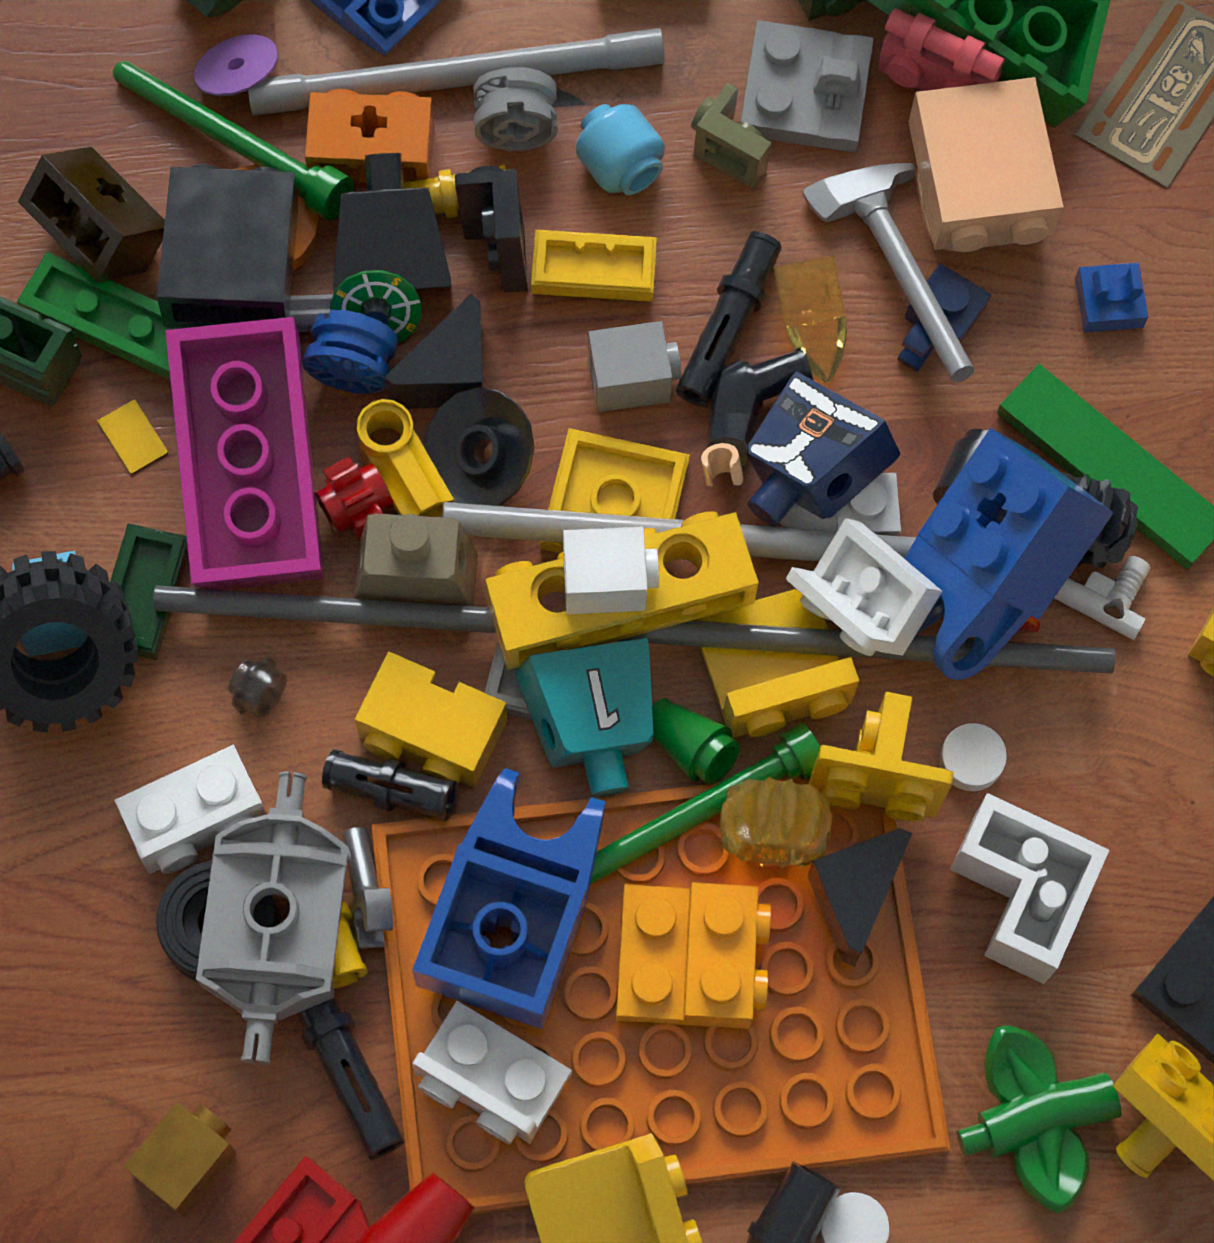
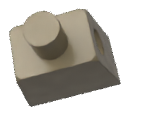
M414 514L368 515L358 544L354 598L474 606L478 552L461 521L457 519L417 516Z

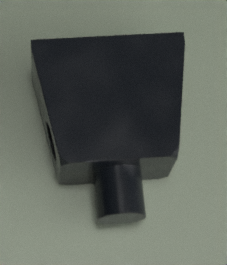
M401 153L365 155L367 191L341 194L333 292L346 278L363 271L377 270L401 276L412 284L415 290L452 287L451 276L429 188L404 189Z

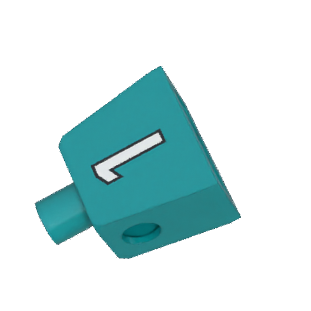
M643 638L530 655L515 673L548 762L552 767L584 763L591 797L609 796L628 790L629 784L623 757L639 753L653 739L648 639Z

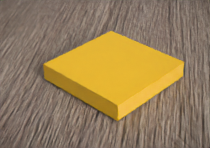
M569 428L548 510L676 519L690 454ZM540 541V549L561 553L563 552V543Z

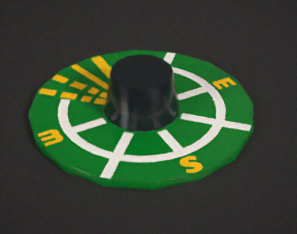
M383 270L363 271L346 278L335 289L330 302V311L346 310L379 320L396 333L398 343L405 341L417 329L422 317L421 299L413 285L401 276Z

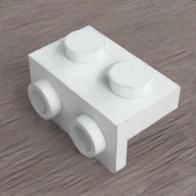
M847 518L844 519L814 571L792 567L786 577V580L803 594L800 602L805 608L819 617L832 620L842 629L840 633L841 640L852 649L868 656H872L875 651L903 656L942 593V590L862 522Z

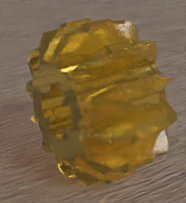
M768 777L764 781L753 779L742 781L741 784L728 788L726 801L722 804L720 820L722 848L731 854H735L741 861H755L761 866L769 864L784 868L786 865L800 867L809 865L813 860L825 856L827 844L830 842L833 817L830 813V798L818 792L812 785H798L792 779L777 781Z

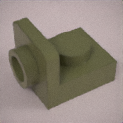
M727 83L716 99L710 96L705 98L692 120L691 128L696 130L693 155L754 190L767 172L772 142L765 139L754 126L746 122H735L732 120L735 115L738 88Z

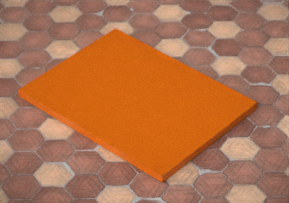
M785 776L591 884L582 919L542 1030L460 1002L572 1070L571 1077L530 1144L515 1136L511 1144H507L476 1124L480 1113L458 1100L451 1109L423 1093L418 1088L422 1078L415 1074L412 1065L419 1052L424 1054L457 1001L417 987L412 969L458 845L463 842L478 812L451 815L448 821L431 817L372 824L379 888H389L392 900L393 930L383 931L410 1191L431 1172H434L475 1207L471 1215L530 1207V1203L525 1190L524 1180L529 1172L651 1133L664 1157L676 1154L686 1187L784 1175L793 1161L815 1171L947 1154L951 1149L902 859L855 967L842 962L807 877L813 860L896 830V819L885 814L886 808L862 803L856 809H842L829 806L820 800L821 795L808 792L810 778L803 780L798 776L789 781ZM719 783L597 797L596 799L606 802L597 851ZM590 798L515 807L514 820L519 828L531 837L543 840L554 839L571 829L577 817L586 809ZM692 882L758 886V904H770L769 942L768 944H756L755 969L768 970L766 1010H753V1020L749 1029L616 1021L624 884L691 888ZM499 926L497 935L489 931L485 935L490 939V947L503 949L506 945L511 946L515 943L512 941V931L509 927Z

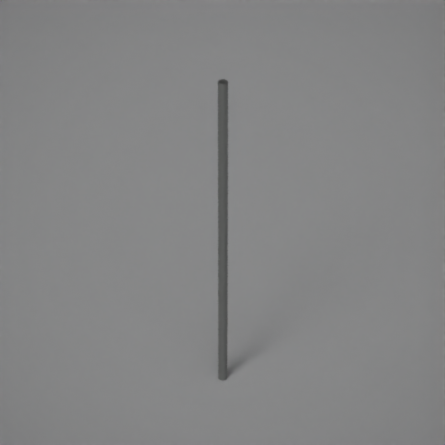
M155 586L153 593V610L162 612L496 633L489 607ZM688 621L618 641L623 642L647 638L650 644L934 662L933 651L936 637L915 635L903 656L875 651L872 656H868L844 643L840 638L842 630ZM967 639L954 654L952 662H957L967 656L974 645L975 639ZM1008 641L987 666L1113 674L1115 668V649Z

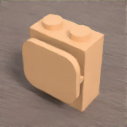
M1035 77L916 92L908 123L918 167L915 180L925 231L929 240L934 245V250L971 252L983 247L1014 243L1020 245L1033 244L1045 239L1047 236L1054 235L1064 206Z

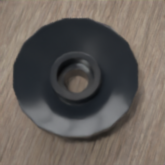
M480 387L458 392L438 408L426 429L423 445L451 493L454 503L502 506L519 492L530 473L535 449L531 423L520 404L501 391ZM492 442V455L489 461L486 462L484 450Z

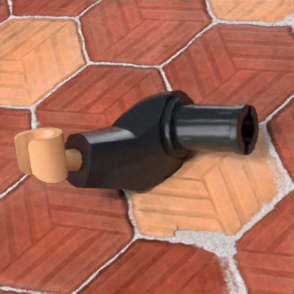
M800 347L792 352L752 366L747 361L742 362L740 359H737L722 370L712 401L707 449L701 456L707 486H713L714 477L720 473H731L733 485H741L744 481L742 472L748 460L747 447L754 437L755 425L759 409L763 408V401L779 396L796 371L813 380L808 359Z

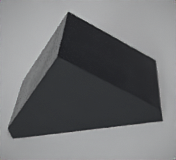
M470 294L385 376L388 400H394L402 404L406 409L439 408L458 392L476 387L483 388L480 301L474 295Z
M899 828L812 861L807 877L842 962L855 967L912 835L911 832Z

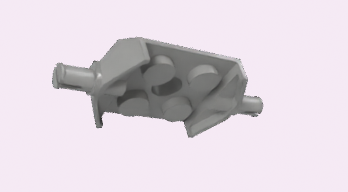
M289 771L279 773L276 807L269 808V814L239 821L216 835L196 980L202 988L242 1013V1018L247 1022L241 1062L255 1065L257 1061L259 1065H270L274 1025L278 1024V1020L334 998L335 991L332 987L346 866L347 861H351V853L347 845L326 829L304 818L302 805L307 776L299 772H293V781ZM272 894L285 897L290 902V911L283 923L276 927L267 928L260 926L254 921L253 912L259 900Z

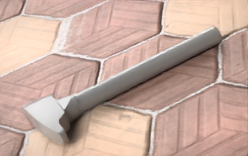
M894 163L866 167L828 177L806 187L803 197L812 211L822 221L830 222L856 213L864 220L865 224L872 231L951 380L962 382L968 379L974 373V367L888 211L890 209L887 202L891 198L893 189L897 185L914 178V165L912 163Z

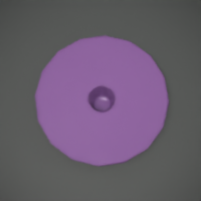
M256 34L240 35L222 41L208 50L198 61L194 71L196 86L204 93L214 96L235 95L250 90L264 81L275 69L279 58L277 46L268 37Z

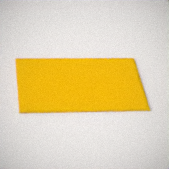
M135 399L97 420L130 474L169 453Z

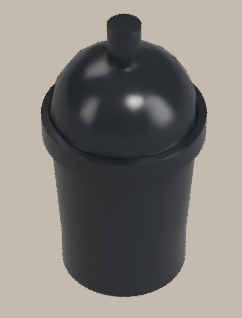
M793 1161L757 1221L751 1222L747 1230L749 1233L747 1243H815L841 1188L813 1170Z

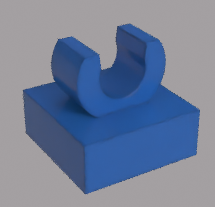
M1139 262L1079 267L1075 276L1084 333L1144 328L1149 317Z

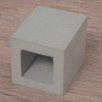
M662 321L588 331V362L597 413L670 402L672 380L681 379V363L677 343H666Z

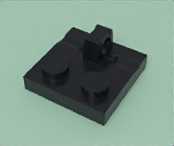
M1214 896L1131 994L1213 1064Z

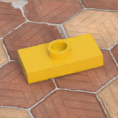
M535 229L531 294L653 302L657 237Z

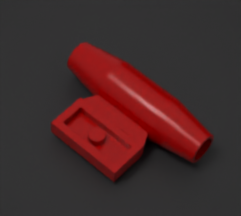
M305 1155L233 1243H455L475 1207L438 1175L431 1172L370 1226L363 1210L362 1202L313 1159Z

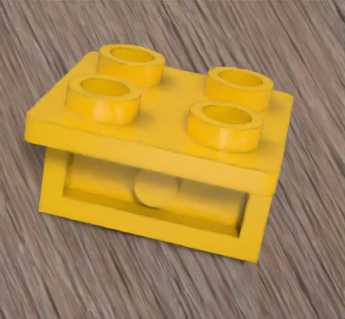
M886 692L878 712L867 710L863 729L859 731L855 751L827 745L820 746L810 777L808 792L821 795L820 800L823 803L836 808L856 809L862 803L886 808L885 814L897 820L921 822L925 816L936 817L952 786L954 772L901 760L912 697Z

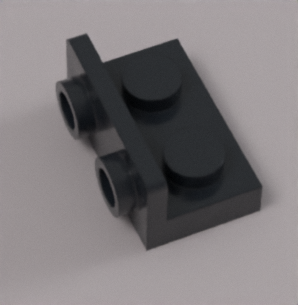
M482 166L471 170L469 173L456 174L455 189L464 238L466 240L484 239L485 244H487L489 271H501L504 293L528 291L525 230L517 169L503 170L495 166Z

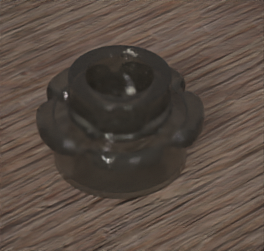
M265 657L255 663L247 660L233 674L228 690L233 694L232 706L236 708L238 713L249 712L256 718H262L278 703L285 690L287 677L275 668V660Z

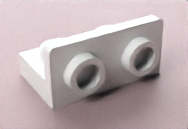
M234 744L114 800L136 846L140 860L149 874L160 869L163 874L179 871L198 859V851L215 844L216 835L239 821L267 815Z
M456 1001L424 1054L419 1052L412 1063L415 1074L422 1078L418 1088L423 1093L452 1109L458 1100L480 1113L476 1124L507 1144H511L515 1136L529 1144L531 1143L572 1075L570 1068L459 1001Z

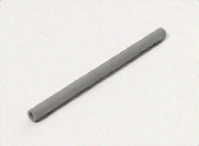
M443 502L442 512L443 518H454L461 521L468 536L563 543V530L643 527L654 528L659 533L681 527V523L684 521ZM740 524L750 557L819 562L837 531ZM877 535L904 559L916 537Z

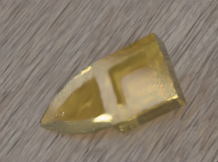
M835 255L774 267L773 272L784 329L787 330L791 344L794 349L800 347L804 351L814 375L824 383L830 382L843 357L847 336L846 312Z

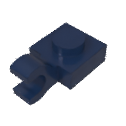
M939 263L927 280V283L961 343L987 307L991 294ZM910 304L907 308L905 319L913 323L914 326L902 343L904 349L899 354L897 360L918 372L935 348Z

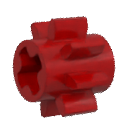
M347 457L322 470L326 477L325 483L327 486L316 491L315 495L333 530L338 534L350 528L351 531L354 530L360 540L367 516L383 514L382 510L393 505V500L383 478L372 463L359 469L358 465L354 466L351 458Z

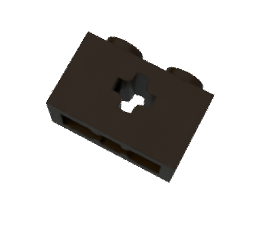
M92 146L42 155L18 200V203L97 283L146 272L163 242L165 219Z

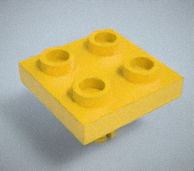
M1158 1033L1138 1053L1113 1085L1120 1094L1146 1117L1136 1130L1116 1147L1117 1153L1129 1169L1141 1177L1148 1178L1154 1172V1169L1178 1147L1214 1181V1085L1199 1072L1201 1070L1200 1063L1186 1047L1176 1041L1168 1043Z

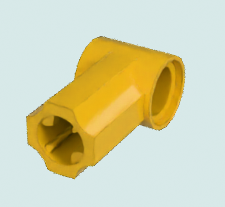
M385 399L371 402L363 408L357 419L358 452L365 465L372 463L380 473L391 494L393 507L397 514L441 517L443 502L454 503V499L416 435L409 411L402 404L394 400ZM381 428H391L401 435L397 442L388 446L379 445L369 437L374 431Z

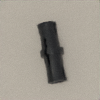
M333 749L326 759L322 773L323 788L328 790L335 789L373 800L376 808L388 812L392 811L395 807L434 816L438 820L448 821L454 811L458 797L457 781L444 780L408 770L403 761L389 758L385 763L350 755L342 750ZM368 777L410 787L413 789V793L371 783L368 781Z

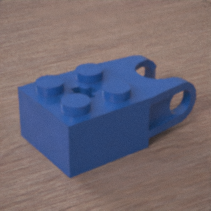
M992 428L986 433L918 532L905 557L906 561L942 590L941 595L916 634L938 621L944 614L943 623L936 636L933 661L934 665L944 675L954 680L970 678L979 673L992 661L1030 616L1038 620L1114 513L1038 455ZM975 637L974 645L968 655L957 662H952L954 654L967 638Z
M505 768L490 789L463 842L458 845L412 972L417 987L542 1030L587 904L606 802L591 797L586 809L577 817L571 829L560 837L548 840L531 837L524 833L514 820V799L520 781L518 778L519 772ZM499 926L509 927L512 931V941L515 943L511 946L506 945L503 949L490 947V939L485 935L488 931L497 935Z

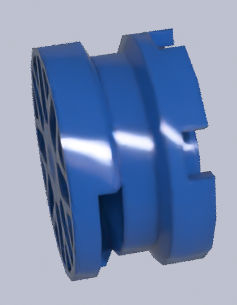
M331 310L327 319H324V314L319 313L315 317L311 329L312 339L315 342L311 343L305 350L302 361L303 369L314 379L338 390L357 394H373L386 388L385 376L390 372L387 362L395 357L398 346V336L379 320L360 313L346 310Z

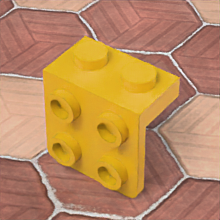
M797 589L755 600L754 604L697 619V621L828 630L824 618L812 613L801 604L800 598L803 594ZM700 647L725 725L732 730V738L749 734L751 737L764 736L780 730L790 721L811 716L812 719H821L835 715L845 710L849 704H852L860 681L851 657L839 660L838 656Z
M652 1133L533 1170L527 1174L524 1180L525 1190L541 1243H702L695 1220L682 1221L676 1198L688 1195L677 1156L674 1154L664 1157Z

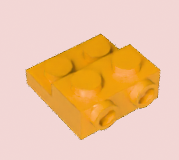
M692 882L691 888L624 884L616 1021L749 1029L753 1020V1010H766L768 970L755 969L756 944H768L771 906L770 904H758V886Z

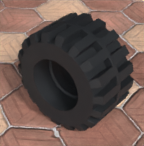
M56 551L41 552L42 561L30 563L27 554L13 559L15 569L9 573L0 566V711L5 708L7 722L18 727L25 720H30L33 724V731L48 733L49 724L61 723L62 732L75 730V720L86 717L90 724L101 719V706L104 704L113 709L123 699L121 686L131 687L135 677L133 663L138 662V647L129 605L126 604L124 593L117 581L110 583L107 571L98 564L86 570L84 557L70 553L67 561L62 562L57 561ZM60 622L71 624L88 634V637L79 649L64 658L56 660L34 659L21 653L15 647L25 633L46 623Z

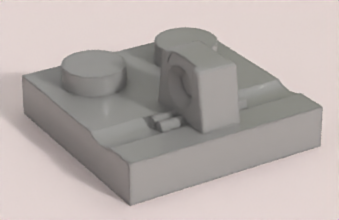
M757 20L740 121L754 126L768 140L856 153L874 38L860 35H843L833 31Z

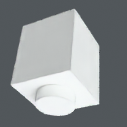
M643 527L563 530L566 614L645 611L647 589L659 588L657 548L645 549Z

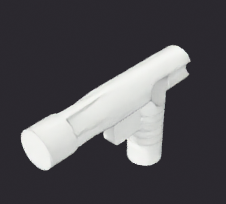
M1129 556L1116 581L1098 572L1091 573L1085 586L1068 578L1054 599L1134 641L1146 618L1129 610L1150 571V565L1139 557ZM1109 606H1116L1119 610L1120 619L1106 614L1104 609Z

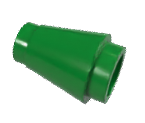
M667 698L658 700L652 706L653 738L690 780H702L708 785H713L727 775L735 764L740 752V744L732 738V730L729 727L673 703Z

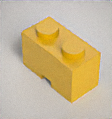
M388 651L355 717L358 736L365 740L363 746L371 753L385 760L389 758L399 760L400 756L423 765V774L444 780H454L476 788L507 723L506 702L461 682L458 683L454 693L432 684L436 676L435 671Z

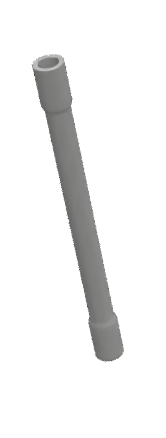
M657 28L610 34L604 38L396 65L308 76L292 74L268 77L248 90L252 116L304 110L309 107L310 92L327 93L334 89H348L358 94L388 95L399 91L415 93L474 85L479 77L490 71L506 67H525L539 70L548 75H557L604 68L620 70L660 65L665 62L664 44L661 29Z

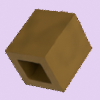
M176 1102L123 1167L185 1218L237 1154L232 1146L224 1140L232 1129L202 1104L192 1114L180 1103Z

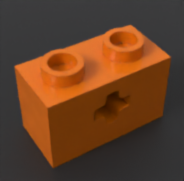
M334 89L327 93L310 92L305 149L306 166L310 168L314 166L322 168L332 166L351 177L354 181V188H367L364 156L379 153H401L404 182L429 179L431 177L434 132L431 97H418L413 93L403 91L393 92L388 95L358 94L348 89Z

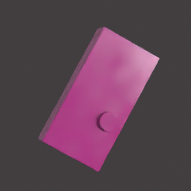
M294 317L165 330L191 584L195 588L226 590L325 579L299 332Z

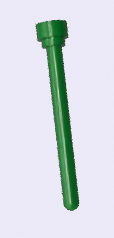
M121 61L114 66L113 77L117 83L260 167H270L281 172H295L296 188L299 189V196L305 200L306 208L327 221H332L339 217L341 194L354 192L353 179L334 167L326 166L322 168L314 166L310 168L128 61Z
M803 722L779 735L780 742L771 747L773 754L598 850L591 884L785 776L789 781L798 776L803 780L810 778L820 749V745L813 733Z

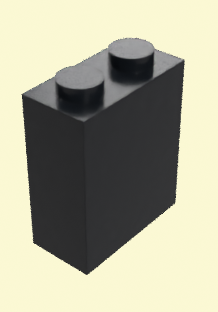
M197 164L190 168L170 167L157 299L164 327L192 328L289 317L298 216L295 172H281L270 167H258L252 170L219 169L207 164Z

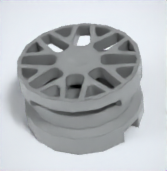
M525 67L501 68L479 77L474 84V107L477 109L474 114L476 138L489 147L506 151H525L539 148L551 142L558 134L557 112L551 106L557 97L556 82L548 74Z

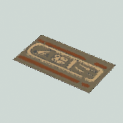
M1165 0L1075 135L1168 188L1214 118V19L1181 0Z

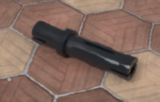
M752 231L731 274L722 277L717 287L720 297L676 387V394L683 400L700 407L708 406L721 372L727 367L730 358L735 352L737 343L752 312L759 311L766 299L763 289L782 249V245L774 237L766 233Z
M335 998L297 1013L306 1030L301 1038L308 1050L316 1051L334 1087L338 1100L342 1104L369 1159H378L402 1146L405 1140L391 1114L377 1080L373 1076L351 1032L355 1028V1023L350 1013L341 1012ZM346 1067L351 1069L371 1109L369 1113L364 1111L344 1069Z

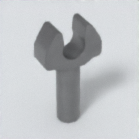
M362 827L351 828L342 834L343 843L348 846L351 853V861H347L354 901L351 907L352 919L349 922V927L358 949L384 948L383 931L393 930L390 889L379 888L368 831Z

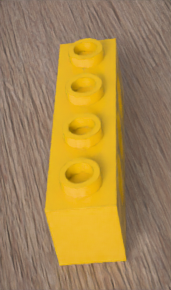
M713 511L699 513L685 519L681 523V527L659 533L654 528H643L645 549L657 548L659 588L647 589L645 611L566 614V611L551 612L546 610L540 604L544 596L552 592L565 593L563 552L557 556V560L535 566L530 561H519L498 569L495 572V576L485 579L486 598L507 670L520 667L530 655L603 645L754 604L759 582L736 512L723 516H718V513ZM684 559L693 563L698 572L690 578L679 579L670 575L666 571L665 566L673 560Z

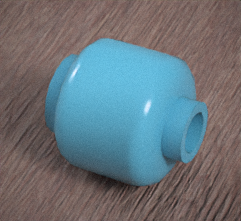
M603 104L589 112L582 120L581 129L583 131L576 142V155L599 186L607 193L624 192L626 195H634L647 188L660 175L663 170L661 160L664 157V141L634 105L620 104L611 108L608 104Z

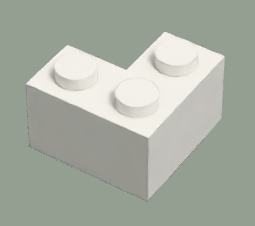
M987 793L975 813L950 868L955 873L1009 897L984 956L1045 984L1059 967L1109 849Z

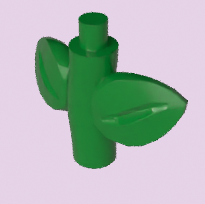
M996 1027L988 1043L984 1067L989 1091L1002 1104L979 1112V1124L957 1130L956 1135L959 1146L965 1157L988 1150L990 1155L996 1158L1014 1151L1015 1169L1025 1190L1042 1206L1056 1214L1065 1212L1077 1200L1089 1173V1155L1080 1135L1072 1128L1120 1118L1122 1110L1117 1091L1106 1072L1075 1080L1058 1082L1054 1054L1043 1040L1017 1027Z

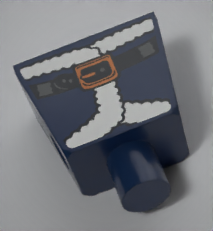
M796 371L747 447L748 458L763 483L749 499L747 505L759 519L772 527H776L795 504L821 519L833 517L901 455L886 421Z

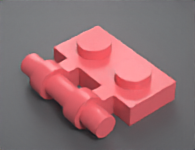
M894 8L885 26V30L888 33L883 41L877 70L887 74L898 85L928 91L1000 81L1001 68L1005 59L985 50V42L970 35L963 40L936 27L935 19L920 12L916 17L897 8Z

